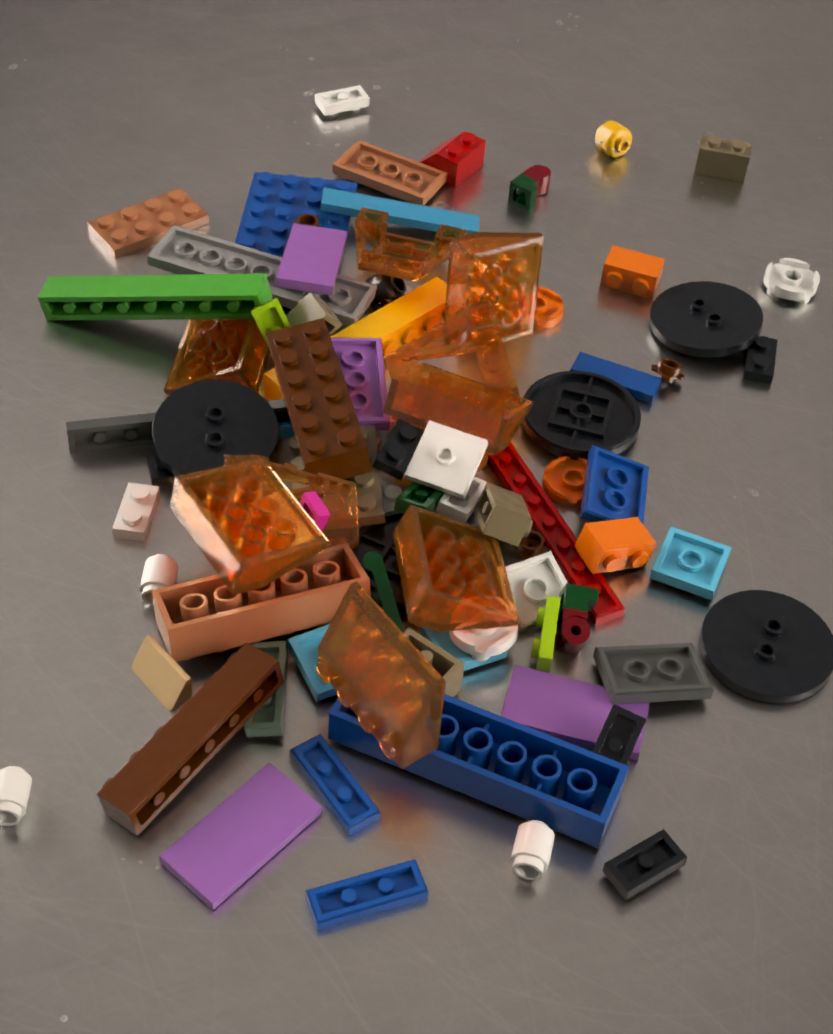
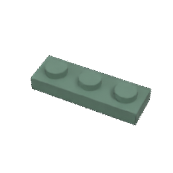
M287 642L252 643L254 647L279 660L284 683L245 723L246 736L283 735L288 662Z

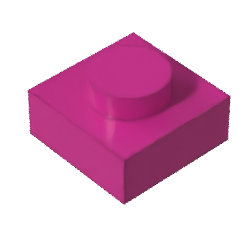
M316 491L304 492L295 511L296 516L311 535V539L320 538L331 514Z

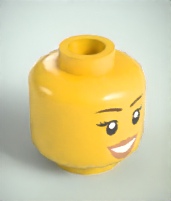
M608 121L597 129L595 144L603 153L610 157L618 158L629 150L632 143V134L625 126L616 121Z

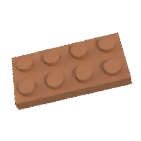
M360 140L352 145L333 164L332 169L333 174L347 180H352L368 188L376 189L390 196L418 205H425L447 182V172Z
M182 188L108 215L100 216L87 223L88 231L114 259L157 244L173 225L188 230H194L209 224V215Z

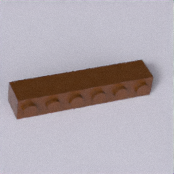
M247 642L237 652L233 653L227 662L204 682L202 688L190 700L184 702L178 712L164 726L159 727L153 737L139 751L132 754L128 762L116 775L109 778L103 784L97 796L105 814L138 836L284 683L279 660Z

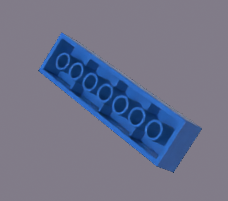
M362 661L357 665L329 712L328 739L527 820L542 821L550 829L596 848L600 847L623 792L630 767Z

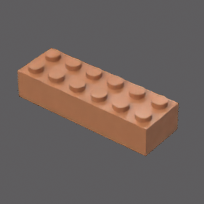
M348 543L151 590L156 624L169 655L176 662L188 661L195 657L215 652H223L230 648L242 646L246 642L249 644L257 643L261 640L323 626L350 616L355 618L372 612L370 579Z

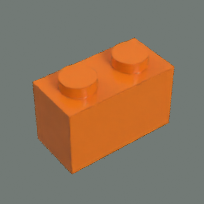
M612 245L603 265L600 285L653 299L661 280L665 259Z
M632 517L585 523L574 547L592 574L645 567L657 543L640 519Z

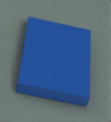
M593 445L588 453L580 518L589 522L638 517L642 524H644L649 467Z

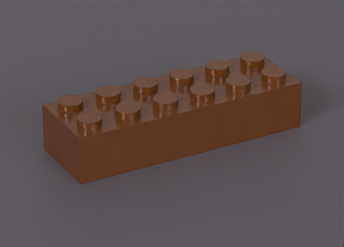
M324 318L265 333L310 488L372 472L368 448Z

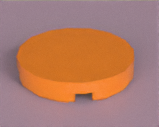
M535 286V290H528V287H524L515 291L510 297L509 314L515 322L530 329L552 328L563 318V300L560 295L550 289Z
M566 456L553 460L545 468L542 478L543 490L551 500L559 505L580 508L582 506L587 459L579 457L578 460H570L571 456Z

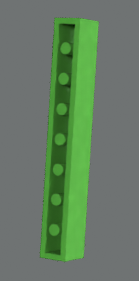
M255 273L49 276L37 298L46 320L254 319L250 310L272 300L273 296L267 274Z

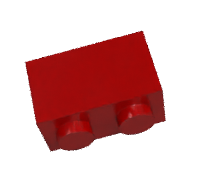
M464 131L440 144L419 162L447 172V182L445 185L456 189L483 167L486 140L475 136L473 133Z

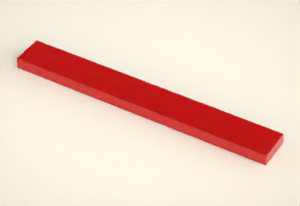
M503 435L489 439L487 465L504 489L522 495L533 521L531 530L539 532L544 537V546L548 547L549 551L552 552L567 583L599 589L598 602L591 612L588 611V616L593 624L596 626L623 617L625 607L601 573L592 574L574 547L577 541L576 536L508 437Z

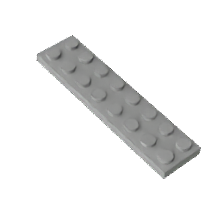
M175 225L168 230L147 255L149 266L179 275L266 273L273 296L272 300L278 298L281 306L293 309L309 293L275 287L276 276L282 257ZM338 274L333 295L313 294L328 304L342 325L350 326L362 318L375 298L377 285Z

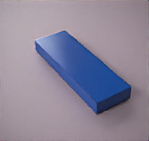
M583 352L579 353L570 371H586L605 376L627 389L634 398L648 403H652L662 380L660 377Z
M321 734L290 749L291 760L348 836L380 819L379 809Z
M416 859L306 890V900L318 931L427 899L429 891Z

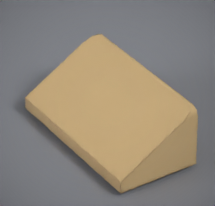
M146 636L133 661L132 671L168 711L173 712L180 708L184 702L192 698L191 677L153 636Z

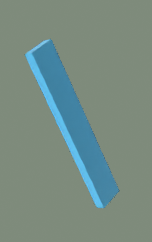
M323 188L320 211L477 239L479 234L480 216Z

